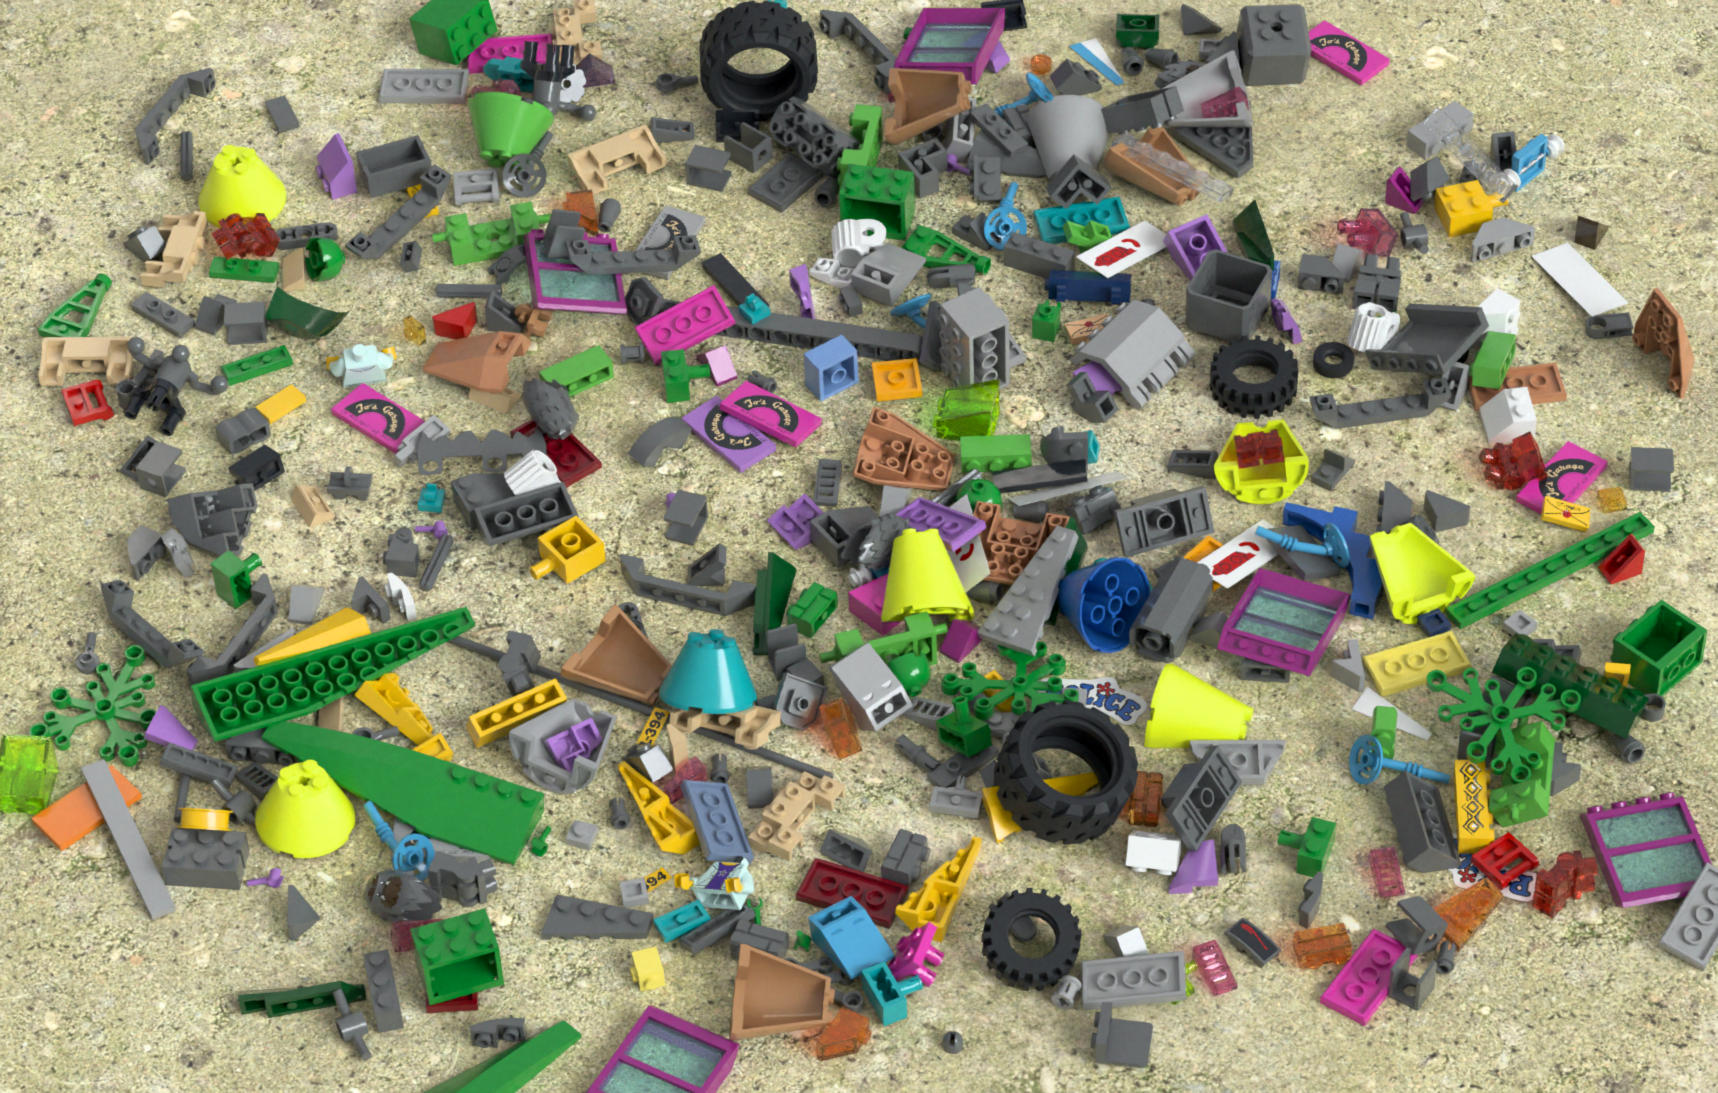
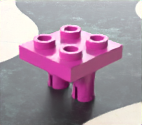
M928 922L920 928L916 927L907 937L903 936L898 941L895 958L891 959L888 964V968L897 982L906 976H914L915 974L919 975V978L926 987H929L935 980L934 977H936L937 973L922 964L925 959L934 967H937L945 955L930 944L937 929L932 923Z

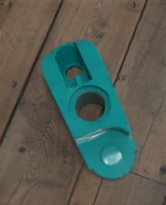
M506 56L504 60L492 58L483 67L484 73L491 80L496 81L495 86L518 92L533 93L534 79L520 68L521 60L523 59Z

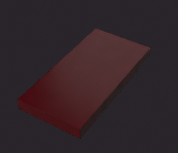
M531 419L510 431V436L513 438L516 432H520L524 436L530 437L535 433L538 426ZM542 432L546 442V455L556 466L558 479L564 482L566 488L602 468L601 461L572 433L564 440L549 438L547 434Z
M815 857L796 893V900L826 909L852 896L866 910L875 925L890 929L897 916L895 914L896 907L898 905L902 906L909 892V886Z

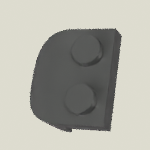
M1063 426L1052 428L1051 433L1047 436L1043 435L1041 437L1040 449L1047 464L1086 459L1088 471L1087 432L1064 433Z

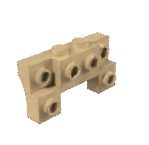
M577 0L573 1L574 7L554 9L555 26H551L552 39L556 40H552L553 45L575 46L573 63L576 65V69L603 65L600 40L583 42L581 24L597 22L595 1ZM560 47L559 62L561 61L562 47Z
M646 124L567 155L568 165L577 175L578 183L588 197L607 190L606 176L640 164L648 174L667 166L666 156L655 142Z
M194 211L186 215H163L164 226L158 228V232L163 240H168L162 255L163 262L146 260L147 271L146 273L142 272L140 275L143 286L164 287L166 281L185 283L187 274H191L194 265L198 264L200 250L204 248L205 240L202 234L207 223L205 212Z
M43 337L41 364L38 374L40 385L63 386L66 373L107 372L108 385H117L120 381L126 379L132 380L134 371L133 357L127 349V342L133 337Z
M756 705L743 711L725 714L702 713L703 708L689 707L688 711L677 708L670 712V724L682 733H692L699 727L734 735L735 743L744 745V748L751 750L758 749V747L768 742L770 731L780 726L781 719L780 711Z
M804 771L795 783L790 781L784 789L782 788L778 791L773 802L765 806L761 814V823L748 837L750 847L759 852L773 853L790 862L793 858L792 850L796 846L801 848L804 845L803 835L797 831L816 810V804L833 811L836 798L838 796L841 798L846 796L845 785L825 775L822 779H819Z

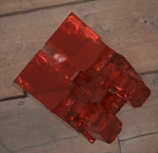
M238 213L231 214L226 220L223 218L218 221L221 228L211 233L227 260L236 254L243 259L247 256L246 254L254 252L256 256L273 257L280 241L264 213H256L255 217H242Z
M1277 429L1270 430V433L1261 431L1248 433L1245 437L1240 435L1234 436L1239 469L1260 466L1259 459H1262L1263 465L1285 462L1282 439L1279 437Z
M1531 432L1512 439L1513 443L1509 445L1496 442L1493 449L1483 448L1479 454L1480 463L1489 464L1484 469L1485 480L1494 481L1496 489L1503 490L1505 487L1508 490H1516L1524 483L1536 478L1540 481L1549 478L1539 445Z
M1581 850L1573 851V853L1563 852L1559 854L1556 864L1548 872L1542 869L1537 873L1532 906L1553 919L1565 907L1566 899L1571 897L1573 900L1581 899L1583 891H1594V875H1597L1598 871L1596 858H1583Z

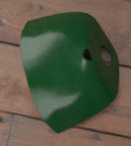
M277 286L265 319L293 337L311 340L324 337L332 332L351 310L335 312L298 300Z

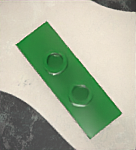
M214 256L209 269V277L275 283L280 266L279 262Z

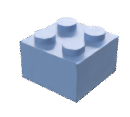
M843 335L804 353L805 386L820 402L859 383L857 350Z

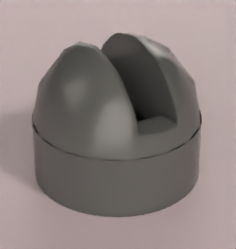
M949 1031L944 1035L942 1040L944 1051L949 1054H956L963 1049V1038L959 1032ZM950 1039H955L954 1045H950Z

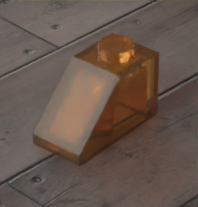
M592 189L566 193L567 202H563V210L580 212L581 216L577 227L584 228L585 232L596 236L598 234Z
M842 1007L816 1043L817 1059L825 1061L857 1053L863 1044L866 1045L870 1040L872 1031L870 1030L869 1018Z

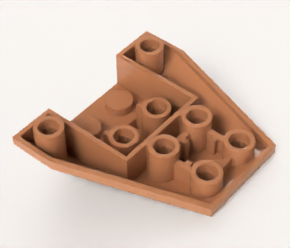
M1655 288L1635 322L1632 339L1635 346L1639 347L1644 354L1661 349L1662 354L1668 357L1671 361L1668 385L1682 399L1685 397L1692 378L1695 358L1682 317L1662 292Z
M497 331L441 342L437 344L423 366V372L477 391L502 394L509 382L507 365L513 356H524L531 345V340L521 333Z
M873 407L851 474L856 478L878 485L944 491L948 486L956 454L896 414Z
M977 501L973 516L984 520L986 528L979 533L991 573L983 580L1013 585L1055 527L1058 525L1065 528L1070 517L1046 513L1043 524L1001 517V508L998 504Z

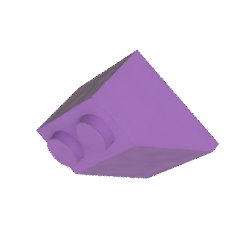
M337 133L317 155L318 166H315L317 177L323 179V189L325 193L329 192L332 200L357 193L353 161L340 134Z

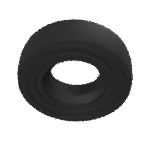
M1326 342L1318 346L1314 351L1313 366L1317 373L1324 377L1341 378L1352 371L1354 354L1351 348L1343 343ZM1337 356L1342 359V362L1330 364L1325 361V358Z

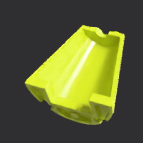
M1284 419L1267 421L1264 427H1257L1254 425V422L1237 423L1214 464V471L1222 488L1235 495L1236 499L1251 504H1272L1288 498L1299 485L1303 484L1308 473L1309 458ZM1266 439L1272 440L1271 450L1265 449ZM1244 442L1249 444V452L1247 454L1242 453V443Z
M1412 523L1395 526L1390 531V534H1386L1383 531L1370 535L1369 540L1390 610L1396 620L1399 619L1404 624H1417L1418 616L1437 608L1442 613L1446 612V608L1451 606L1450 603L1457 597L1462 599L1476 578L1474 573Z
M916 529L903 530L902 535L895 538L893 543L881 616L882 622H904V617L926 611L929 614H948L949 622H953L954 619L972 621L975 617L974 609L939 535L938 529H928L924 532H916Z
M1172 663L1166 664L1161 672L1150 706L1152 710L1150 712V719L1147 720L1144 747L1190 748V740H1244L1247 732V725L1245 724L1247 721H1251L1254 708L1245 705Z

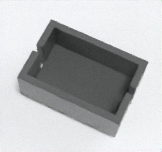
M1177 86L1126 96L1116 101V103L1102 108L1101 111L1108 133L1118 132V135H1124L1131 132V129L1139 132L1147 129V126H1151V129L1164 125L1163 122L1177 119L1176 115L1183 112L1184 109Z
M419 135L356 152L359 173L371 198L421 184L420 177L432 167L431 159L426 149H424Z
M172 827L167 844L168 849H166L162 864L166 885L240 890L244 868H246L250 851L246 832Z

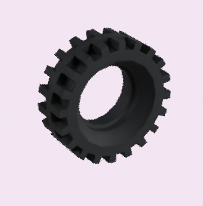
M1255 335V339L1248 340L1247 336H1242V341L1236 342L1235 339L1229 340L1228 347L1225 345L1219 347V353H1214L1210 366V391H1212V398L1214 400L1219 399V407H1229L1228 413L1232 415L1235 412H1240L1242 418H1246L1247 414L1254 415V419H1260V414L1272 417L1273 411L1277 410L1281 413L1284 411L1285 404L1288 406L1292 404L1293 397L1297 395L1298 361L1297 358H1293V351L1291 349L1285 351V344L1282 342L1276 345L1273 343L1274 339L1270 337L1267 341L1260 340L1261 336ZM1255 365L1271 369L1276 375L1267 382L1253 384L1239 380L1233 375V372L1239 367Z
M1026 888L1025 893H1019L1017 889L1012 891L1011 896L1008 898L1002 896L996 906L993 905L984 924L981 942H983L982 954L987 957L989 970L994 968L997 972L996 978L1001 980L1004 977L1009 981L1008 986L1014 988L1015 984L1022 985V991H1029V987L1035 986L1040 991L1044 990V986L1047 984H1051L1052 987L1057 985L1058 980L1063 975H1068L1071 967H1074L1081 946L1082 931L1078 928L1079 919L1077 915L1073 917L1071 914L1072 907L1069 903L1064 906L1060 902L1061 897L1057 894L1054 898L1047 896V890L1042 889L1041 893H1033V888ZM1028 916L1046 921L1052 927L1056 938L1052 951L1044 957L1037 959L1025 958L1017 954L1010 946L1008 939L1009 929L1014 922Z

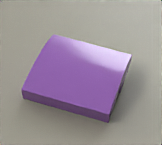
M804 493L789 508L783 505L767 521L797 550L812 542L810 520L824 512Z

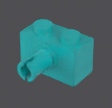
M885 961L861 970L862 989L883 1026L907 1018V999L905 995L923 990V984L919 975L915 974L912 977L897 982Z

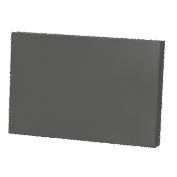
M789 153L748 188V195L782 213L823 178L824 175L821 170L811 167L802 159Z
M1302 525L1268 528V530L1283 536L1287 534L1288 538L1292 536L1293 540L1297 538L1298 542L1319 545ZM1267 540L1303 581L1336 577L1341 572L1340 567L1330 556L1295 550L1291 552L1290 548L1286 550L1285 546L1281 548L1280 544Z

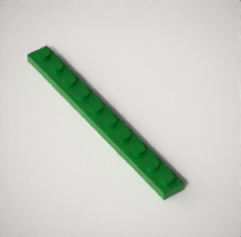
M1638 512L1447 607L1446 615L1459 629H1462L1610 555L1629 534H1633L1638 541L1654 533L1655 526L1641 512Z

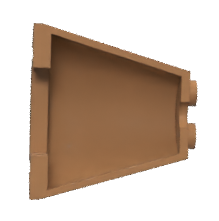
M889 69L888 86L895 98L894 117L885 119L884 136L891 145H898L966 110H970L971 105L968 94L972 92L970 81L965 80L963 72Z
M1162 126L1148 129L1137 146L1127 150L1128 147L1121 142L1111 147L1105 156L1103 165L1108 172L1179 207L1188 198L1193 200L1200 193L1198 188L1203 183V180Z
M614 604L602 618L597 634L580 654L574 652L561 667L560 675L567 680L653 706L659 698L660 686L672 665L627 615Z
M740 945L731 1007L729 1040L736 1041L831 1026L833 1011L828 1010V1003L833 1004L835 988H830V977L749 945Z

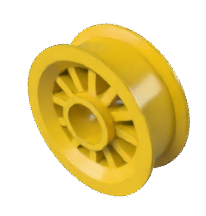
M178 808L182 810L181 824L176 828L232 831L228 828L229 813H233V811Z

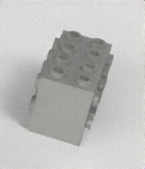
M981 287L940 304L941 314L939 315L941 331L939 334L941 338L940 353L942 355L940 367L943 374L952 380L954 387L960 390L970 403L1009 386V320L1005 316L1004 311L994 304L991 296L986 294Z

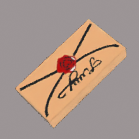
M1103 314L1065 323V331L1071 344L1089 340L1087 336L1096 328L1100 331L1103 328L1101 323L1109 315Z

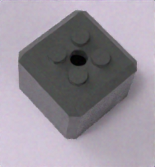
M1300 4L1244 6L1240 10L1236 31L1240 59L1239 65L1243 82L1247 86L1301 84L1306 79L1312 51L1305 8Z
M1217 249L1208 251L1186 288L1185 323L1188 328L1228 341L1231 339H1235L1236 342L1242 341V336H1247L1248 340H1250L1270 307L1272 282L1270 266Z

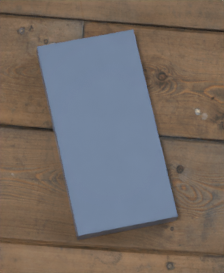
M683 780L680 787L706 860L733 862L736 856H742L751 864L754 856L728 784Z

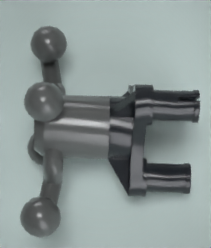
M524 41V55L520 68L534 79L532 99L521 98V101L529 104L535 101L549 109L553 115L559 110L578 114L582 120L587 122L594 120L596 109L592 105L587 104L581 107L567 102H560L562 80L575 73V65H573L575 46L547 44L546 63L538 64L536 62L538 42ZM560 47H562L561 61L559 64Z
M133 337L127 342V349L135 360L151 370H158L149 386L133 388L130 394L131 399L123 410L124 416L129 419L135 420L143 405H146L148 409L154 406L152 411L160 409L167 414L159 428L160 432L166 436H171L174 434L178 423L186 415V411L178 399V395L185 382L189 383L192 389L211 395L221 394L228 389V380L221 375L215 376L211 380V385L199 382L198 375L191 371L190 363L187 360L190 352L185 345L175 346L172 349V355L165 358L155 357L152 360L142 353L145 349V343L141 338Z

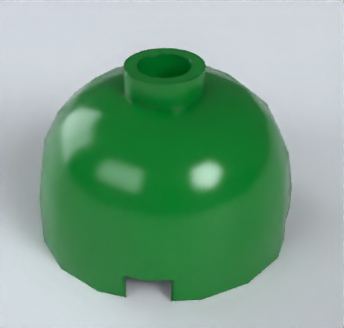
M314 237L309 239L305 249L309 250V257H305L306 270L311 280L316 279L315 282L332 280L339 275L345 263L344 252L330 238Z
M980 478L971 479L965 482L957 492L955 503L967 494L973 513L977 501L998 504L1002 511L1000 490L991 481Z
M913 652L888 662L889 669L902 684L909 697L921 694L922 689L925 688L930 680L931 668L927 656L923 652H920L921 656L916 657Z

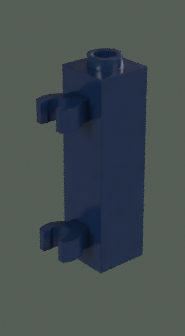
M1050 270L1049 278H1045L1044 291H1049L1048 299H1055L1056 302L1076 300L1111 302V304L1120 305V303L1124 302L1130 303L1132 274L1117 273L1107 278L1099 272Z

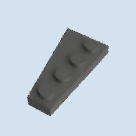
M556 894L541 937L542 940H551V937H563L564 940H574V937L589 936V940L600 939L603 936H612L613 939H647L654 916L650 912Z

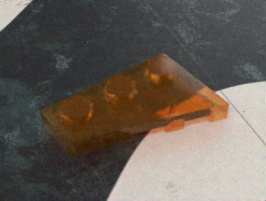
M1487 877L1434 908L1449 924L1443 936L1447 941H1450V944L1452 942L1456 944L1458 952L1502 901L1503 893Z

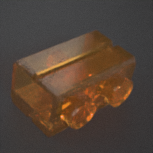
M1137 771L1136 785L1130 795V800L1124 806V814L1128 815V823L1130 825L1157 827L1163 791V774Z
M1344 923L1293 932V949L1300 969H1317L1329 963L1342 964L1351 958L1352 944Z

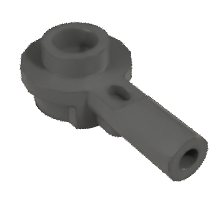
M663 73L658 76L655 85L658 90L668 93L677 86L698 84V76L682 77Z
M94 632L87 634L85 651L75 660L76 667L83 674L94 673L97 665L100 664L99 656L94 653L97 634Z

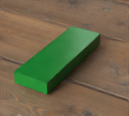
M282 345L222 365L221 372L227 378L229 386L291 366L293 365V360L286 346Z

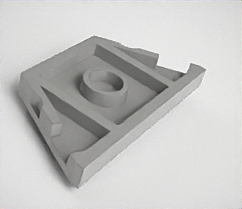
M1190 740V751L1197 761L1200 762L1210 746L1218 745L1241 779V785H1264L1283 754L1286 742L1285 740Z

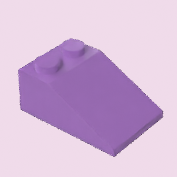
M1207 214L1168 231L1163 239L1172 259L1190 281L1208 251L1217 249L1227 252Z

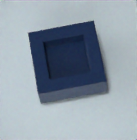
M1439 608L1417 617V624L1427 637L1439 635L1451 629L1450 622Z

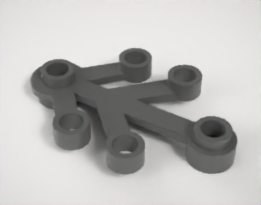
M823 957L818 961L801 964L794 958H784V960L830 977L831 984L839 982L843 986H849L854 982V978H842L847 976L842 970L831 973L833 965L830 958ZM835 989L834 1001L843 1005V1009L848 1014L856 1015L863 1009V996L859 992L850 991L844 994Z

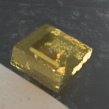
M411 315L403 319V332L409 341L415 342L418 346L426 343L424 325Z
M1621 487L1598 490L1597 498L1603 513L1627 510V501Z

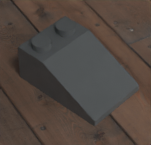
M472 473L451 481L453 500L471 531L477 529L474 508L516 496L506 482L504 473Z

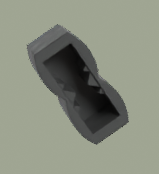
M256 408L244 410L236 417L221 421L215 427L217 439L230 454L242 452L251 444H258L271 435L268 421Z

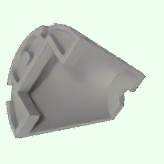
M1234 50L1164 87L1177 86L1184 109L1183 112L1176 115L1177 119L1164 122L1166 128L1252 127L1253 118L1250 102Z
M1079 95L1054 96L1052 101L1046 103L1041 101L1027 114L1026 120L1048 179L1052 180L1073 154L1097 171L1110 137L1101 111L1104 106L1099 102Z
M573 698L512 729L509 732L510 748L514 759H519L523 765L522 771L533 782L552 792L561 794L575 793L577 790L586 788L595 778L617 716L603 710L598 714L594 713L589 704ZM592 717L603 740L588 759L578 756L574 760L572 773L559 768L544 741Z

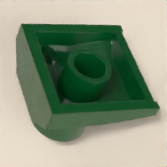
M1117 13L1116 44L1120 45L1121 48L1142 47L1143 49H1153L1154 46L1159 44L1160 15Z

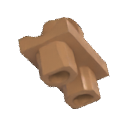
M530 303L518 305L515 309L518 321L520 323L528 321L523 335L527 338L530 337L531 333L540 337L544 336L548 323L537 318L549 322L553 311L532 309Z

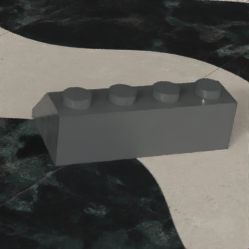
M564 482L474 508L476 527L483 543L489 547L559 526L574 516H578Z
M1406 770L1384 786L1386 802L1390 807L1391 820L1397 831V840L1401 845L1405 864L1409 868H1414L1422 873L1454 869L1462 866L1439 788Z

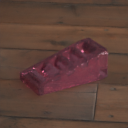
M1238 86L1202 103L1203 118H1223L1237 115L1236 103L1243 101L1249 111L1246 93Z
M696 756L692 757L664 786V793L669 796L671 805L684 797L680 787L683 780L707 782L706 765Z
M1395 847L1370 850L1368 860L1379 897L1405 895ZM1389 861V864L1379 865L1378 862ZM1391 869L1392 872L1381 873L1380 870ZM1394 877V880L1383 881L1382 878ZM1391 885H1396V886H1397V889H1391V890H1385V889H1384V886H1391Z
M442 919L392 922L390 938L394 952H404L413 949L410 929L441 921Z
M1216 940L1193 947L1192 959L1214 997L1238 989L1234 976ZM1220 970L1222 971V972H1219V973H1216V974L1211 975V973H1214V972H1217V971H1220ZM1225 978H1226V980H1227V981H1225V982H1222V983H1219V984H1215L1216 981H1219V980H1222V979H1225Z

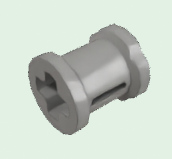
M1063 975L1059 980L1060 986L1057 992H1054L1051 996V1001L1058 1008L1066 1010L1073 1007L1074 996L1081 990L1082 984L1073 976Z

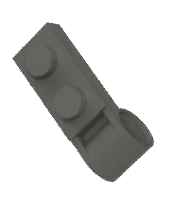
M155 349L149 358L152 360L155 357L165 358L164 352ZM143 366L134 380H122L116 385L119 405L122 409H125L130 401V394L133 388L149 386L158 370H151Z

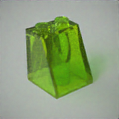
M990 380L945 389L943 398H939L937 411L939 414H935L933 419V428H936L937 438L960 441V437L994 435L1000 414V380Z
M2 734L0 745V812L38 814L49 806L59 770L51 737Z

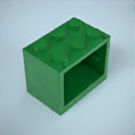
M431 0L409 18L419 54L453 65L460 63L498 31L489 0Z
M848 164L839 192L840 222L846 219L877 220L885 226L887 239L906 241L915 213L914 172ZM867 230L868 236L874 234L873 231Z
M1661 599L1654 606H1649L1644 615L1639 619H1634L1625 631L1619 632L1614 637L1613 652L1610 660L1611 663L1631 664L1628 684L1641 691L1644 695L1654 693L1663 697L1703 662L1708 630Z
M485 908L410 929L416 967L429 1005L504 985L499 946Z

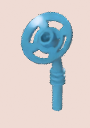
M1028 72L1026 80L1031 89L1028 92L1029 95L1010 105L1004 104L996 107L994 111L1002 118V111L1004 109L1015 108L1022 104L1029 105L1039 100L1046 103L1052 101L1054 96L1035 75Z
M1016 182L1010 183L1005 197L1001 199L999 207L991 211L984 222L983 230L987 242L999 250H1004V245L1013 232L1016 233L1019 230L1018 234L1026 235V219L1018 209L1013 207V199L1018 189ZM1010 212L1014 213L1019 219V222L1014 223V221L1011 218L1007 217V215H1009ZM997 213H999V215L996 216V217L993 219V221H992V223H991V225H990L991 219H992ZM994 232L996 236L1000 237V243L995 242L989 233Z
M925 294L913 298L892 309L889 314L890 316L908 315L909 319H912L913 322L925 329L926 319L920 315L922 314L920 309L929 302L932 296L931 294Z
M1331 522L1324 526V543H1322V546L1298 542L1297 538L1293 540L1292 536L1288 538L1287 534L1283 536L1259 525L1255 531V535L1280 544L1281 548L1285 546L1286 550L1290 548L1291 552L1295 550L1326 555L1327 557L1331 556L1339 567L1345 568L1349 566L1350 556L1346 541L1338 527ZM1338 557H1341V563L1337 560Z
M1372 735L1360 736L1354 742L1349 755L1351 775L1359 784L1367 785L1375 781L1382 767L1401 772L1406 770L1419 778L1423 777L1444 784H1449L1451 778L1449 774L1424 768L1422 764L1418 766V763L1413 765L1411 761L1406 763L1383 757L1381 744ZM1368 742H1373L1377 747L1369 745ZM1362 748L1364 752L1360 757V763H1358L1359 752ZM1360 772L1369 775V778H1364Z
M372 801L365 803L363 807L376 827L375 832L381 842H385L394 852L392 859L394 871L398 869L403 871L417 869L419 873L414 877L421 881L428 877V868L435 856L430 840L421 834H409L398 843L389 824L383 821ZM417 840L414 846H404L407 841ZM422 848H424V849H425V852H426V861H425V864H423L424 853H423Z

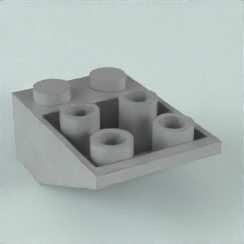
M886 243L860 261L851 273L852 285L856 293L892 307L926 262V258Z
M866 642L829 667L862 731H877L913 706L902 684L869 642Z

